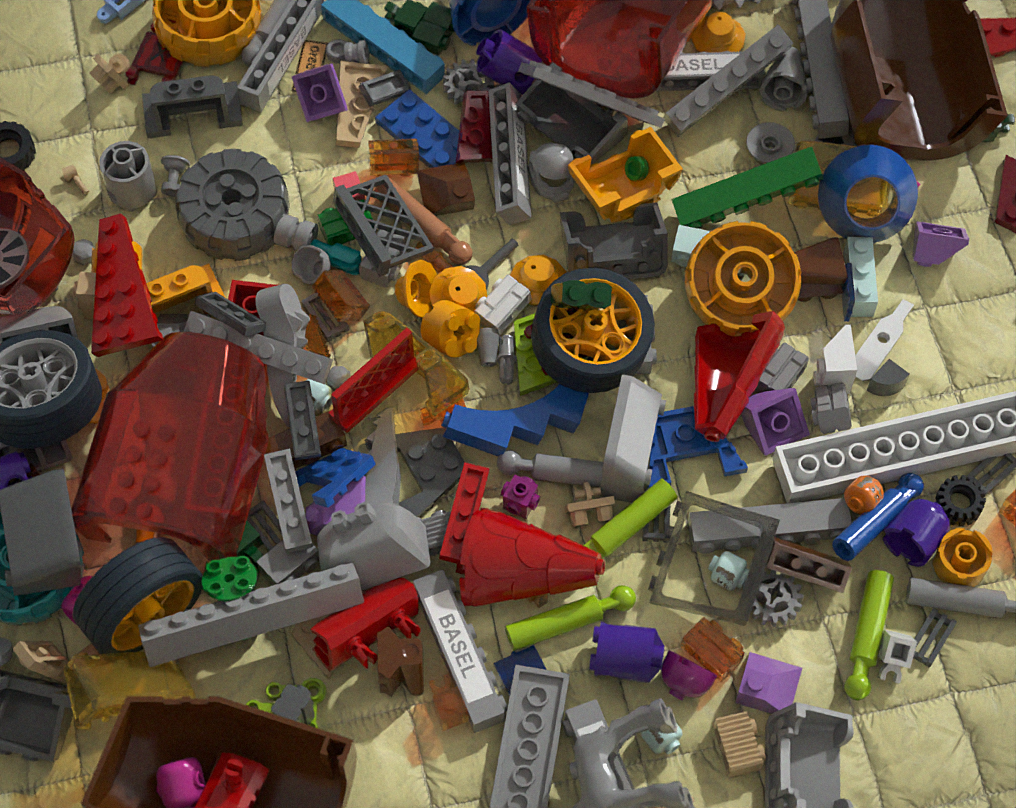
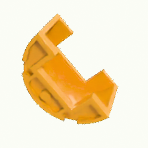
M652 127L634 132L630 136L627 151L614 154L601 163L591 165L592 158L590 155H587L583 158H576L568 164L569 174L603 220L610 219L611 222L630 219L633 217L634 211L638 206L660 201L659 195L666 188L668 190L672 189L683 170ZM642 156L647 160L649 172L645 179L632 181L626 176L625 163L628 158Z

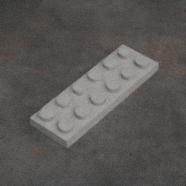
M539 62L521 63L518 70L520 73L617 112L619 111L644 123L662 128L665 119L657 116L659 111L640 105L628 98L620 97L611 91L595 87L591 83L576 79L564 72L556 71Z
M515 665L490 808L548 807L570 674Z

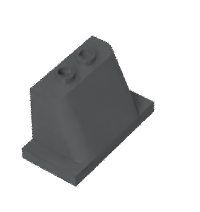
M210 75L156 83L152 86L150 93L142 94L147 138L171 135L170 115L216 109L219 129L243 126L237 81L223 83L219 77Z
M0 670V754L11 755L14 752L22 754V758L29 761L43 759L54 762L58 760L75 709L79 710L94 704L97 692Z

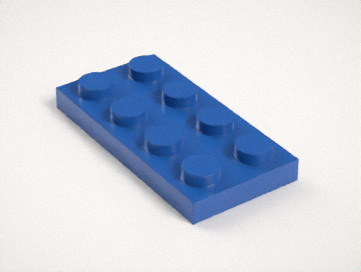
M410 89L375 117V122L427 167L433 168L456 163L459 130Z

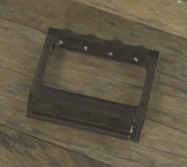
M686 491L683 501L677 500L672 516L677 517L674 527L670 525L668 527L664 540L668 541L669 544L666 551H660L656 565L661 568L658 577L652 575L648 591L652 592L649 603L745 626L751 614L780 520ZM690 506H698L757 526L760 529V535L735 610L672 598L662 593Z

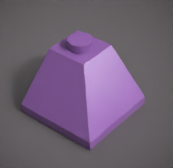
M333 63L291 76L307 122L348 110Z
M916 221L912 256L918 265L931 267L932 264L939 265L969 245V237L964 228Z
M795 388L759 392L749 397V403L741 414L747 430L765 456L774 452L776 446L793 443L810 435Z
M363 476L358 482L352 480L347 484L348 491L342 496H339V493L334 496L335 503L329 508L316 505L314 502L306 507L305 515L310 534L317 536L321 529L332 520V513L341 510L347 515L355 512L354 508L357 504L365 502L366 476Z
M750 652L735 703L769 714L793 704L802 668Z

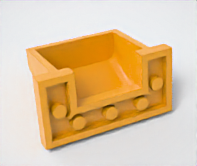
M209 263L201 267L191 265L146 283L152 300L151 307L153 313L160 312L195 298L198 295L217 292L225 297Z

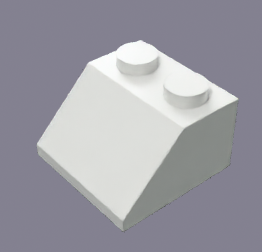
M851 324L845 325L823 348L821 358L817 359V371L813 372L814 386L828 385V387H831V384L843 382L846 386L847 394H850L857 373Z

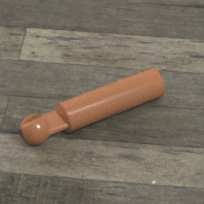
M389 178L431 244L435 248L440 247L444 250L453 263L457 265L467 264L473 254L470 245L458 240L451 234V228ZM384 184L376 186L374 190L385 195L388 192ZM387 202V208L393 212H399L397 205Z

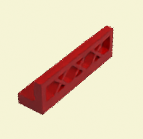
M466 462L463 465L439 556L440 560L456 563L455 573L462 575L463 565H460L466 529L473 513L476 510H480L490 468Z

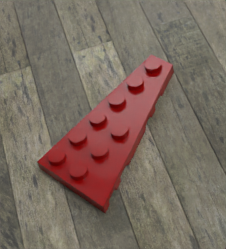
M121 213L99 219L91 353L96 357L164 340L157 326V316L153 313L151 307L152 300L143 271L139 268V258L132 245L133 238L127 219Z

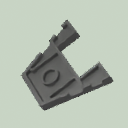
M445 427L396 434L397 451L401 453L422 491L399 502V505L416 517L431 509L434 503L443 494L446 495L460 480L464 460L453 440L443 437ZM365 439V445L368 451H370L373 444L368 439Z

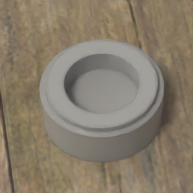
M336 39L328 43L326 54L331 62L340 63L341 61H346L344 55L346 42L344 40Z

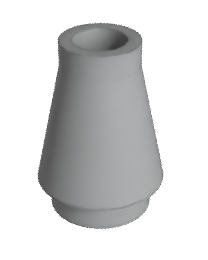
M481 328L479 330L477 349L483 367L497 365L499 335L495 328Z

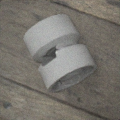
M283 214V217L276 226L274 243L286 248H290L293 245L295 251L301 246L311 245L312 241L317 239L318 224L307 220L299 222L297 217Z

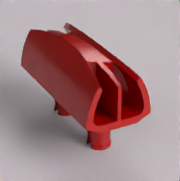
M400 577L377 585L362 593L364 603L331 613L310 629L313 634L317 635L313 640L315 646L312 650L329 672L352 657H355L366 669H368V661L374 665L378 656L368 647L377 642V632L384 630L386 627H389L392 631L398 629L406 639L412 638L411 633L418 637L421 627L412 621L419 613L418 594L414 584Z
M222 753L195 808H252L270 769L256 761L239 755Z

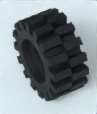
M957 475L952 476L951 480L947 478L937 492L935 502L942 506L947 517L951 519L950 525L954 526L956 522H959V527L964 526L965 522L967 525H970L979 518L986 503L984 496L986 493L984 490L980 491L982 485L979 482L976 485L973 484L975 479L972 477L969 481H966V475H961L960 479H958ZM955 493L965 495L970 500V506L967 508L956 507L951 502V495Z

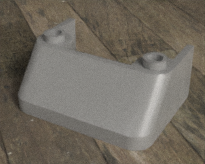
M622 374L604 458L600 497L614 496V500L630 503L643 494L644 484L650 485L652 469L647 468L658 415L664 414L666 400L661 399V393L633 376Z

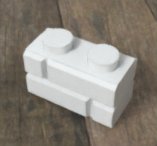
M507 274L503 280L500 278L493 284L492 292L487 298L482 297L477 302L475 313L479 315L482 324L489 328H495L500 336L532 300L531 292Z

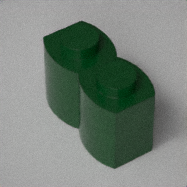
M433 1L412 36L413 41L421 43L427 51L438 56L443 50H447L451 41L450 36L455 32L450 7Z
M578 280L556 283L551 286V304L563 309L578 307L582 310L605 308L611 305L612 287L603 282L586 284Z

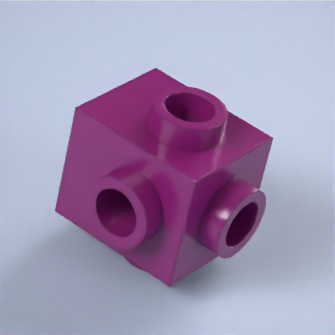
M515 474L511 482L506 481L500 494L503 496V509L524 519H527L531 510L536 509L541 497L538 495V484L529 477H520Z

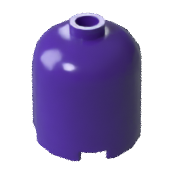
M925 499L913 500L884 529L886 535L883 537V541L896 557L901 554L909 559V565L916 567L925 566L940 546L942 538L950 531L949 519L942 506L938 503Z

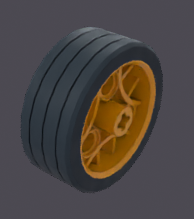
M577 269L565 273L553 281L543 293L532 325L531 340L533 352L540 366L559 384L580 392H607L620 386L622 374L634 377L641 368L654 337L655 322L652 308L646 296L629 279L607 269ZM569 280H578L586 284L603 282L612 287L611 305L603 308L604 310H582L578 307H573L577 312L569 315L565 309L551 304V286ZM625 320L628 327L619 329L616 321ZM563 333H569L573 336V338H565L563 336ZM606 345H613L617 350H609ZM578 354L593 357L594 360H584L582 358H579Z
M158 537L139 542L112 558L88 580L74 603L72 613L74 622L96 650L105 658H121L132 655L144 649L138 625L147 623L150 620L171 616L177 612L191 610L201 594L203 574L173 539Z

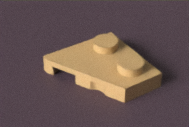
M19 641L13 648L19 657V662L32 671L71 686H76L81 680L74 668L52 641Z

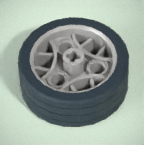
M39 330L23 333L0 343L1 443L15 448L27 449L51 446L78 433L91 421L98 411L102 400V386L88 349L79 339L67 333Z

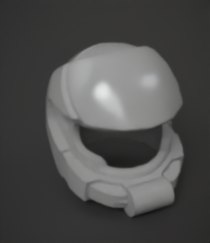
M557 143L542 144L531 152L528 170L534 190L539 196L542 195L547 199L553 200L554 203L568 200L575 182L568 171V164L574 160V157L565 145ZM540 174L553 180L566 178V182L558 187H550L541 179Z

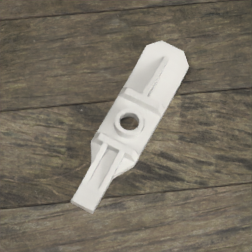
M903 299L893 314L882 318L855 355L857 363L856 378L865 381L873 377L878 367L902 335L903 321L914 305ZM878 338H885L887 343L879 342Z

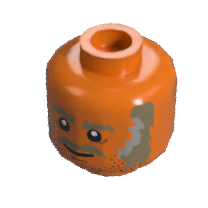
M867 475L856 478L844 492L847 506L853 512L860 515L864 512L872 511L884 498V491L880 482Z

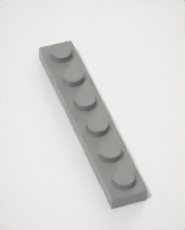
M190 311L183 332V336L322 384L326 383L333 359L257 333L244 336L222 321Z

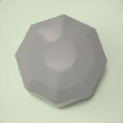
M81 239L73 243L71 254L74 262L82 265L91 262L92 248H94L91 241Z
M344 366L332 367L327 377V385L335 391L351 377L350 371Z

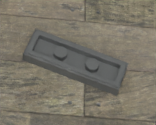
M212 292L196 296V306L242 335L247 336L265 331L266 323L219 293Z
M310 380L284 384L295 460L321 457Z

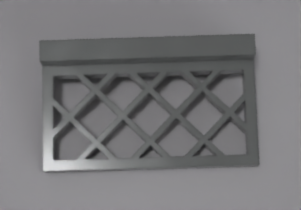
M386 174L347 189L344 185L335 187L333 204L379 277L388 274L389 268L433 252V245ZM384 184L388 192L386 195L373 191L374 187ZM359 193L366 195L367 198L364 203L354 200L352 195ZM370 197L384 201L382 207L368 204ZM387 202L397 205L399 212L386 210ZM365 210L379 214L377 221L366 218L364 215ZM382 215L396 219L394 226L381 223ZM398 222L409 223L412 227L411 230L406 231L397 228ZM377 228L390 232L389 239L378 237L376 234ZM397 234L407 237L406 244L392 241L393 235ZM410 240L420 241L424 247L419 249L410 247ZM389 247L403 251L402 255L392 259L388 253Z

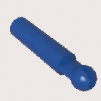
M907 473L900 478L898 485L894 489L886 490L883 500L872 511L862 513L834 539L832 547L836 555L845 561L853 560L888 526L911 498L920 496L924 489L922 478L917 474Z

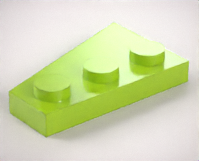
M535 313L514 321L520 396L557 383L549 375H544L542 367L533 352L532 340L527 339L524 335L525 328L533 324Z

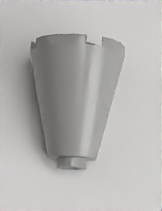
M791 47L770 65L760 84L759 92L763 97L762 101L772 109L786 111V108L790 107L796 109L807 98L808 89L801 54L794 47Z

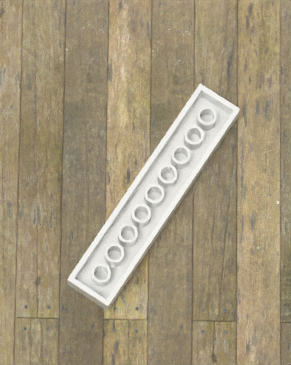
M1016 391L776 446L772 462L786 502H807L842 494L860 476L867 475L878 480L880 484L900 480L907 473L923 475L982 461L990 457L1016 453Z

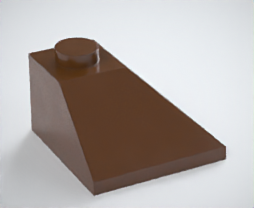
M464 162L416 171L423 206L435 216L474 209L475 197L470 175Z

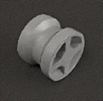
M365 40L359 41L358 44H353L352 42L345 43L344 55L347 62L369 63V49Z

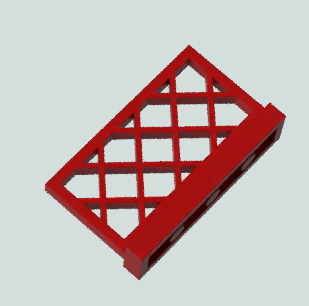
M406 327L331 394L333 409L328 412L329 418L346 433L351 431L421 368V363L414 357L413 333L410 329Z

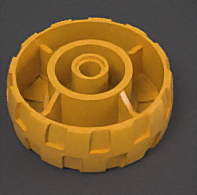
M153 0L152 19L159 42L163 48L166 47L170 51L171 56L182 62L192 63L194 66L209 67V65L227 64L242 55L243 49L249 45L260 25L261 8L259 0ZM167 19L176 20V24L171 23Z
M753 221L750 223L729 222L707 233L691 252L685 270L687 299L694 313L703 321V324L710 325L715 323L720 327V331L730 336H741L742 333H751L759 330L751 324L755 314L774 311L784 321L796 305L801 288L800 264L797 255L794 254L790 247V243L779 232L775 233L767 228V225ZM744 273L748 275V277L751 280L748 282H742L741 280H739L737 274Z

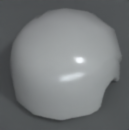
M311 245L301 246L295 252L292 259V273L299 277L303 283L309 285H317L323 282L331 268L328 254L322 249Z

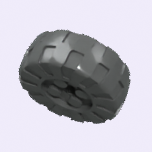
M224 149L221 152L214 154L211 152L201 157L197 163L184 172L181 177L180 188L176 191V213L186 238L197 250L201 249L207 253V256L223 260L224 258L239 261L250 259V256L260 252L264 253L275 244L274 234L276 226L283 217V214L289 215L290 201L287 186L280 171L275 165L270 164L267 158L252 151Z

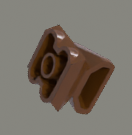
M838 237L824 240L794 252L798 257L801 269V288L798 301L807 302L816 296L832 299L837 294L844 293L842 284L847 280V271Z
M389 627L378 631L377 652L380 693H386L392 697L400 684L403 683L411 695H423L424 663L421 640L418 638L399 639Z

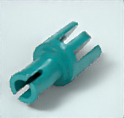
M318 239L312 241L311 246L318 247L328 254L331 267L352 275L360 274L361 251L340 243L332 246Z

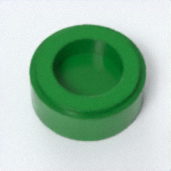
M642 156L628 158L625 163L626 176L632 181L643 180L647 177L649 172L647 160Z

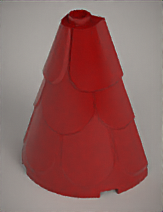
M774 311L753 315L751 324L759 330L751 333L745 332L741 336L727 335L720 331V327L715 323L697 327L695 335L696 365L694 367L695 430L703 434L704 438L708 441L718 442L720 439L726 438L749 403V397L756 389L762 374L779 348L784 336L785 325Z
M480 508V510H476L473 513L463 541L460 565H463L462 571L465 577H460L461 600L464 606L476 607L507 600H520L548 593L554 595L597 586L599 576L604 575L605 559L601 558L600 553L560 534L556 536L533 524H527L502 512Z

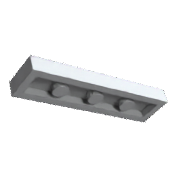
M290 449L264 454L286 553L312 548L313 545Z

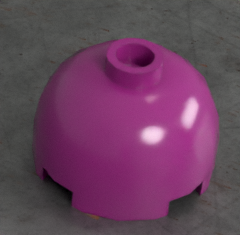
M668 650L661 668L662 680L670 688L668 693L682 701L685 696L694 699L702 697L710 690L718 676Z

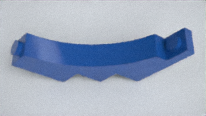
M588 356L587 360L593 361L594 358ZM559 384L553 391L541 399L509 410H477L455 404L451 413L446 411L441 424L442 427H445L443 437L495 456L504 454L511 436L538 446L544 436L547 424L574 434L580 424L589 393L575 391Z

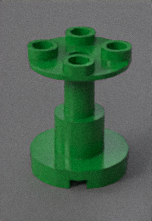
M246 556L212 560L206 565V571L202 577V586L204 591L213 599L233 601L251 591L257 581V572Z

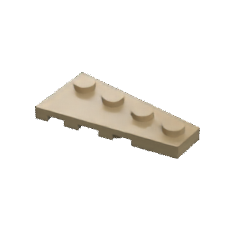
M347 61L340 62L339 84L348 110L337 113L336 145L360 148L374 106L370 107L358 87L362 82L385 75L388 66Z

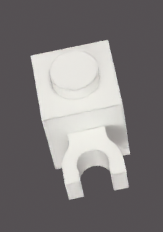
M884 629L878 657L885 664L879 670V679L885 680L887 672L894 671L893 681L900 684L902 678L900 667L911 668L917 641L910 635Z

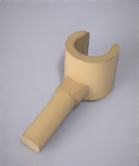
M70 165L62 168L66 182L74 180L82 193L87 195L89 190L79 178L75 166Z

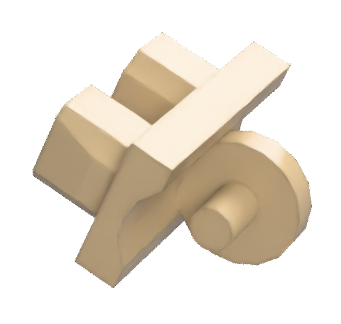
M99 54L93 58L98 64L89 74L109 94L119 85L124 90L129 86L120 76L128 70L130 65L126 56L116 54L110 58L109 63Z
M583 482V490L574 491L575 499L585 498V501L567 504L565 512L570 514L574 527L588 524L586 510L591 509L596 510L598 522L610 521L613 514L612 505L615 504L614 496L592 500V496L601 495L600 487L591 489L589 482Z

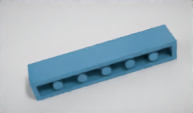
M326 0L321 4L323 20L356 44L359 41L365 40L371 55L393 71L400 69L405 79L423 93H429L443 79L445 75L444 61L439 56L427 51L421 43H416L409 38L403 30L395 28L388 19L381 18L370 6L363 5L358 0Z

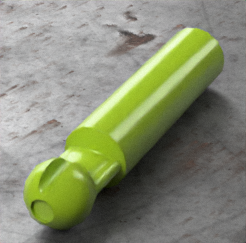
M661 478L590 536L591 539L584 546L600 553L601 558L608 557L678 499L676 492L668 482Z
M881 570L869 571L866 578L850 654V661L854 663L853 674L844 683L846 694L853 700L865 699L870 694L871 682L868 679L870 667L876 666L894 581L893 575Z
M620 585L611 591L609 597L599 600L595 595H590L506 625V636L512 650L516 651L603 620V614L607 610L614 608L618 611H628L634 606L636 595L632 588Z

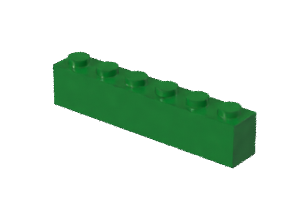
M811 146L671 200L680 225L701 229L705 223L721 222L726 219L725 216L735 213V215L745 213L749 210V207L756 204L759 206L767 205L773 201L772 198L780 195L782 197L791 196L796 193V189L804 186L806 188L815 187L824 178Z

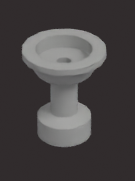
M167 155L162 157L161 163L169 172L168 182L162 184L161 192L167 196L176 197V191L180 188V185L177 184L179 173H183L185 169L189 168L190 162L180 156Z

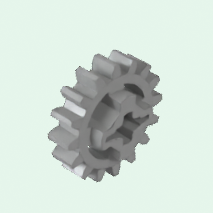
M462 59L461 65L454 62L453 69L447 68L446 75L443 76L444 92L447 93L448 100L454 98L455 105L463 101V94L467 91H489L494 88V81L476 70L474 59H471L470 63H466Z
M761 570L760 578L753 575L751 583H747L745 589L748 593H745L744 601L749 602L746 610H754L752 618L755 620L761 617L762 625H765L767 620L771 621L772 627H776L777 621H780L785 626L788 618L795 620L796 612H800L802 608L800 602L804 598L803 594L798 593L801 590V584H793L795 577L786 578V574L780 573L778 575L775 570H771V573L768 575L764 570ZM777 591V598L770 604L772 595Z

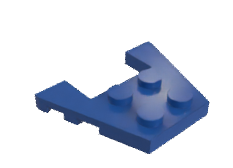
M694 406L664 411L663 415H658L650 452L649 469H652V475L647 489L661 478L671 486L672 482L666 463L670 461L718 453L724 477L747 473L748 467L745 461L741 460L738 456L736 448L727 438L720 439L718 442H712L705 439L703 434L695 430Z
M341 448L334 451L331 455L295 471L299 487L305 483L323 486V488L311 496L316 505L329 508L335 503L334 496L338 493L339 496L345 494L348 491L347 484L352 480L358 482L376 464L372 455Z

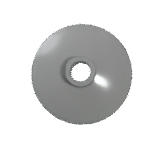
M767 122L755 126L749 132L746 145L752 157L766 164L792 154L795 148V139L786 127L777 123Z

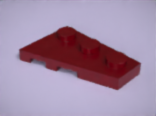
M467 91L463 94L456 163L493 162L489 91Z
M1005 155L994 223L1016 233V159Z

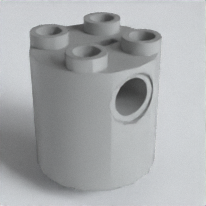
M120 141L110 145L103 151L100 157V170L111 201L128 212L147 204L156 195L157 191L150 159L145 148L135 142Z

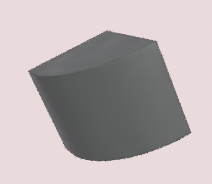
M888 359L870 379L867 391L877 396L894 395L906 385L910 373L891 359Z

